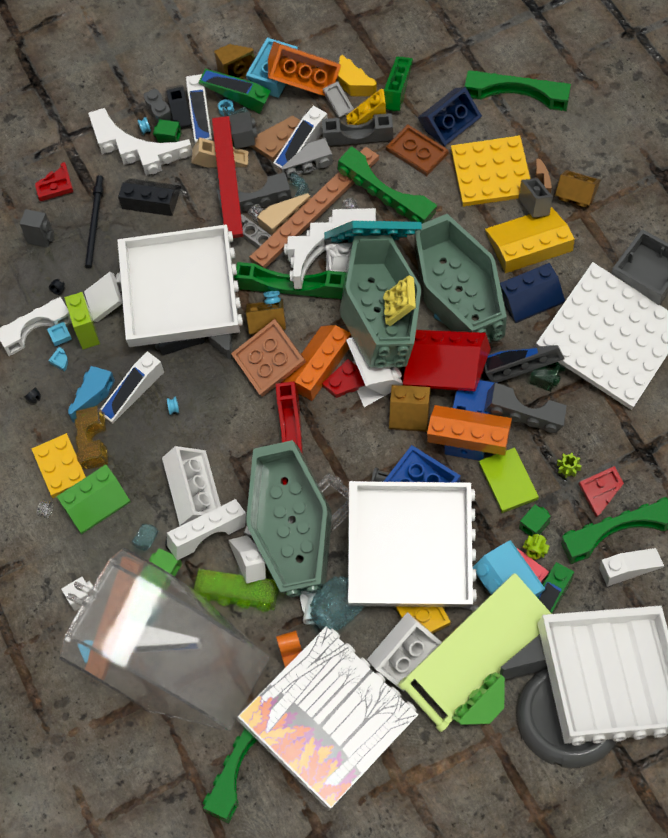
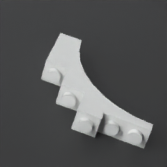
M105 108L88 113L101 153L105 154L119 150L124 165L140 160L145 175L162 171L161 165L192 156V147L189 139L172 143L140 140L118 128L109 118Z
M376 208L333 209L329 222L310 223V230H307V236H288V244H284V254L288 255V261L291 262V268H293V270H290V282L294 281V289H302L303 279L309 266L325 251V246L336 244L332 243L331 240H325L324 232L350 221H376Z

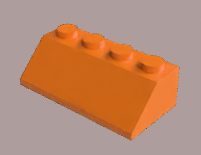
M274 41L268 56V78L325 96L323 88L336 82L341 64Z
M336 325L321 326L301 353L306 363L281 383L295 381L298 394L313 401L323 387L322 383L333 373L350 349L346 341L352 337L350 332Z
M435 405L430 417L427 441L435 444L505 455L512 418Z

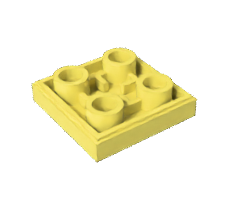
M408 275L384 293L385 324L393 325L416 308L414 277Z

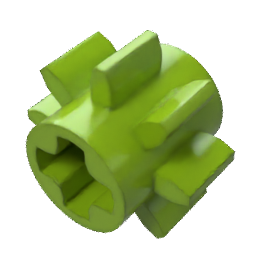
M563 453L562 460H557V465L560 466L558 473H563L565 478L572 475L576 477V471H581L582 467L579 464L580 457L576 458L573 453L568 455Z
M534 534L532 537L528 536L523 545V548L527 549L526 555L532 559L544 558L550 547L546 544V538L539 534Z

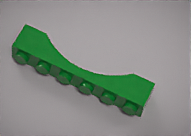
M468 70L464 87H466L472 99L482 100L496 94L515 93L534 98L549 109L567 111L571 84Z
M352 146L338 160L337 170L343 176L352 179L356 185L365 188L370 195L376 196L385 205L392 207L399 215L405 216L411 222H422L423 224L430 221L435 215L437 205L425 196L404 194L382 183L371 171L366 156Z
M237 262V275H234V280L238 281V287L241 290L279 291L282 294L341 299L346 272L325 271L318 274L305 275L302 289H294V281L290 282V274L271 271L254 263Z
M663 497L651 505H641L634 511H624L614 518L607 517L597 524H587L578 531L570 530L562 536L561 545L570 565L588 559L601 541L618 531L639 527L660 531L668 530V498Z
M243 727L242 735H238L234 741L232 754H228L223 763L224 769L221 774L216 776L213 782L214 789L211 794L208 793L203 802L206 813L228 824L239 805L237 778L240 766L250 748L258 741L245 727Z

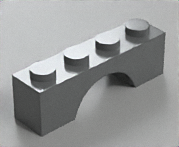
M392 113L374 115L370 121L360 125L346 124L340 118L322 119L323 138H326L329 146L393 140Z
M285 172L268 176L265 186L259 191L244 193L238 190L241 212L267 207L271 204L292 199ZM219 189V190H216V191H217V195H218L219 204H220V207H221V210H222L221 196H220V189Z
M494 383L487 393L485 411L490 412L492 415L512 418L514 422L519 421L530 427L544 429L549 433H557L564 426L567 405L548 400L541 408H528L518 401L513 388Z

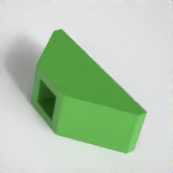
M496 672L489 674L484 679V684L470 694V699L455 710V715L452 719L461 725L490 724L504 709L505 678Z

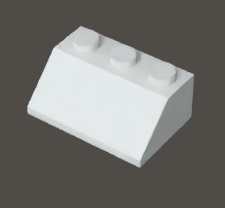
M353 337L346 340L366 387L386 396L391 392L392 385H403L400 378L402 375L398 368L369 367Z
M407 612L367 660L378 672L401 689L398 683L442 642Z

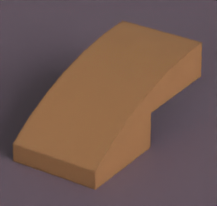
M536 159V178L541 181L551 194V180L548 170L541 159Z

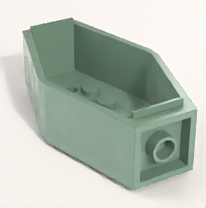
M448 214L423 223L422 229L414 234V248L423 298L427 308L451 331L486 333L489 342L502 339L506 332L507 316L496 262L492 254ZM441 260L447 261L445 264L440 263ZM461 288L462 291L457 292L456 289ZM476 316L479 319L477 321L472 320V317Z
M391 235L354 236L347 263L340 315L369 367L399 368L407 366L415 341L421 296L420 284ZM410 275L414 277L416 308L389 326L385 324L384 293L393 288L400 280Z
M293 440L253 449L246 517L248 530L281 593L290 597L302 595V591L309 593L320 592L322 587H326L332 523L331 508L299 447ZM283 478H288L286 485L281 483ZM291 516H294L296 518V521L293 524L289 523V518ZM299 555H302L304 558L301 563L296 561Z

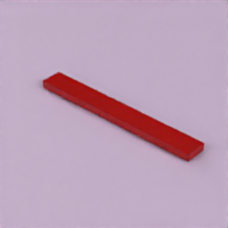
M229 116L212 118L223 223L227 225L228 231H232L233 238L244 237Z

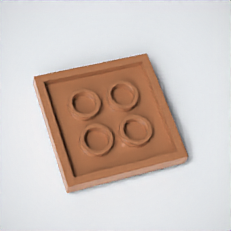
M275 319L231 353L262 397L276 387L277 383H281L306 363V360Z

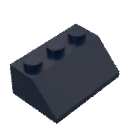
M466 87L454 88L418 116V119L425 131L442 146H445L481 118L482 115Z
M550 263L500 283L504 305L515 323L565 302L559 278Z

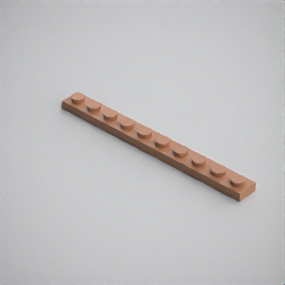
M367 147L360 151L366 156L370 168L379 160V155ZM338 172L249 256L250 261L266 268L284 251V244H288V236H300L310 226V223L316 221L354 184L353 180Z

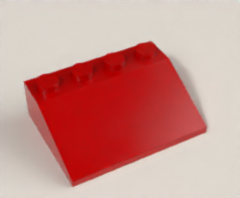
M416 330L414 346L408 364L405 366L403 386L476 391L491 349L486 333Z

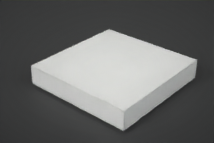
M111 272L84 291L92 319L95 322H99L123 303L114 273Z

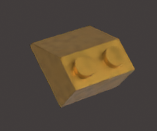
M228 44L214 51L218 72L240 79L246 78V74L255 60L254 50L249 47Z
M566 170L560 175L555 196H559V199L569 202V200L576 201L577 205L586 207L593 202L601 180Z
M283 299L273 304L258 302L246 305L249 334L255 335L274 319L283 330L286 329Z
M392 385L389 429L427 432L430 387Z

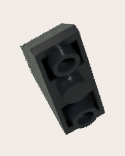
M183 85L166 88L173 121L179 122L180 128L192 126Z

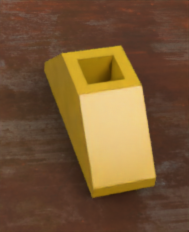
M341 55L339 58L341 67L338 78L342 89L350 96H372L377 92L376 81L373 78H369L361 68H357L350 59Z
M384 89L378 90L347 114V124H364L370 121L374 115L386 114Z

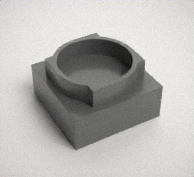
M642 229L614 265L611 274L636 289L657 305H661L668 295V243Z

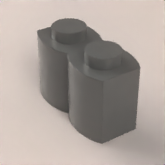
M157 89L144 93L148 113L154 118L156 125H158L159 119L173 121L170 108L163 101L162 95Z

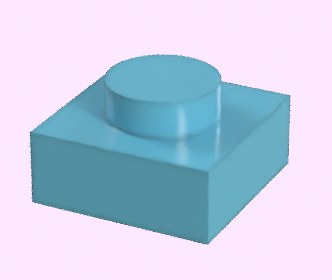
M64 322L47 329L54 346L72 339Z

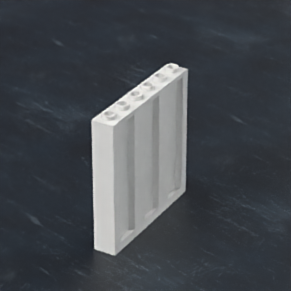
M662 606L542 615L537 624L564 744L581 745L587 741L602 743L608 739L618 742L629 737L639 740L650 735L660 738L668 734V628Z

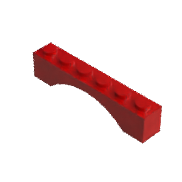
M295 381L277 383L276 395L282 442L293 440L303 455L299 395ZM283 478V485H286L288 478Z

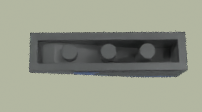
M558 345L499 350L488 355L485 370L490 381L498 383L564 360L565 358Z

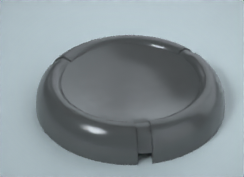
M548 668L536 673L524 686L516 710L518 729L526 745L542 760L554 765V762L562 764L561 767L563 768L586 767L603 759L616 745L617 742L613 741V739H608L602 743L587 741L581 745L564 744Z

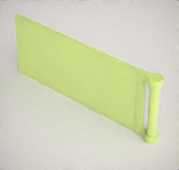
M512 574L412 672L398 683V686L413 698L436 724L439 732H442L453 721L452 717L455 715V710L470 699V694L484 684V679L494 672L500 674L501 667L540 634L537 623L542 615L551 613L518 575ZM414 679L447 714L444 719L437 714L410 684Z

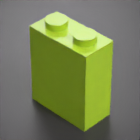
M83 292L64 297L73 328L82 349L99 345L100 341Z

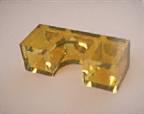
M98 406L76 411L75 426L77 428L78 462L86 469L108 465L107 447L100 440L92 441L98 432L106 430L105 413Z

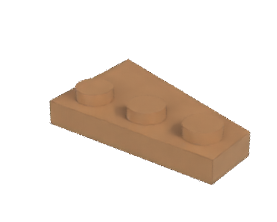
M294 116L283 120L257 134L258 137L255 138L256 145L250 147L271 161H274L301 120Z

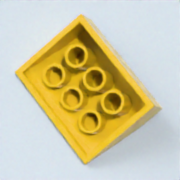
M552 207L548 216L537 218L529 214L485 229L505 273L572 252L575 239L568 225Z

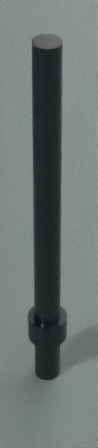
M101 175L96 177V185L93 187L94 200L85 268L88 269L92 268L100 201L104 192L102 187L104 177Z

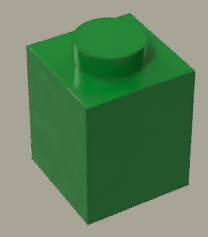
M159 119L158 125L154 127V136H156L157 143L179 142L182 133L179 122Z
M535 504L520 520L519 529L531 537L534 534L540 535L550 524L551 516L545 508L538 507Z

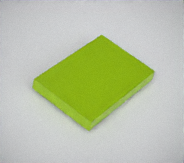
M515 448L507 450L505 455L496 454L479 461L481 470L502 513L539 500V496Z

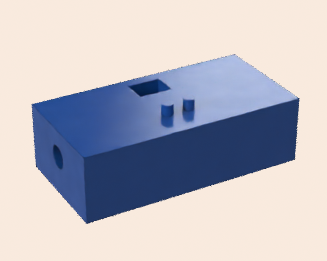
M479 380L476 391L457 390L453 408L491 414L485 411L488 390L494 382ZM445 445V455L478 461L484 459L485 452Z

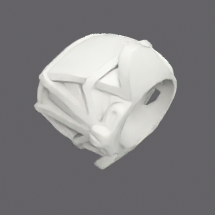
M352 243L329 244L325 246V251L327 252L326 271L346 272Z

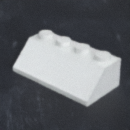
M175 446L162 457L180 526L221 506L206 450Z

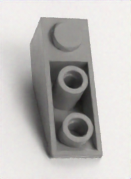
M326 138L308 143L281 167L282 173L285 172L287 179L304 173H310L320 168H326L333 164L332 152Z

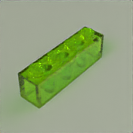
M199 569L193 592L196 599L201 602L216 601L226 606L236 604L240 608L255 607L260 611L267 612L275 610L279 588L275 580L263 579L246 584L242 575Z

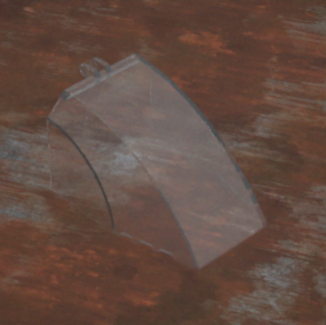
M126 548L121 549L108 560L92 589L75 581L73 586L77 590L87 593L88 596L85 601L70 593L66 597L79 604L81 608L64 636L59 657L62 662L79 675L148 712L231 731L268 663L269 655L190 586Z

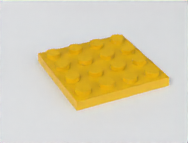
M520 136L451 145V153L463 207L519 198L521 180L530 179Z

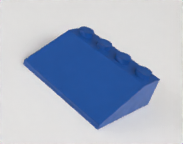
M411 445L383 482L460 483L461 476Z

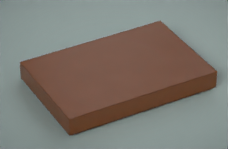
M408 124L386 146V151L425 176H428L449 154L448 149Z

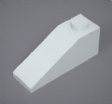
M246 535L230 539L229 545L246 584L266 579L265 561L257 545L250 537Z
M653 548L620 553L602 559L599 569L608 587L663 568L664 564L657 549Z

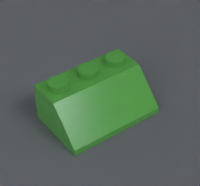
M104 465L56 496L81 535L131 502L107 465Z

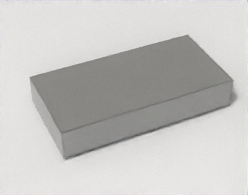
M338 81L323 88V93L338 118L346 117L347 114L354 110Z

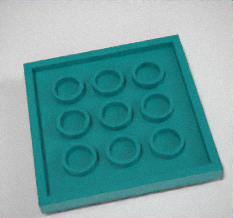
M350 221L324 232L325 240H331L332 243H340L342 240H348V243H352L354 236L391 235L392 239L397 241L400 238H406L407 235H414L416 231L421 230L422 222Z

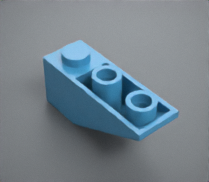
M91 366L89 371L85 373L83 384L76 392L75 401L68 409L72 422H77L108 397L115 382L111 371Z

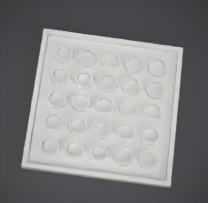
M592 262L534 347L558 345L565 358L558 361L560 364L632 410L668 355V310L661 305H657L636 289Z

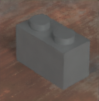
M250 111L229 115L235 149L256 145L255 138L258 137L254 117L251 118Z
M538 178L521 180L518 199L531 216L539 218L550 215L553 196Z
M25 209L19 224L27 243L48 248L50 241L54 238V231L51 228L46 213Z

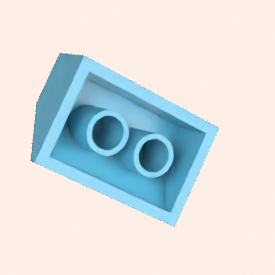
M267 38L249 68L246 78L271 90L269 95L279 98L286 84L268 78V56L273 41L298 49V47Z
M507 541L487 553L472 567L476 569L477 576L491 595L512 574H517L536 597L545 590V587L512 541Z

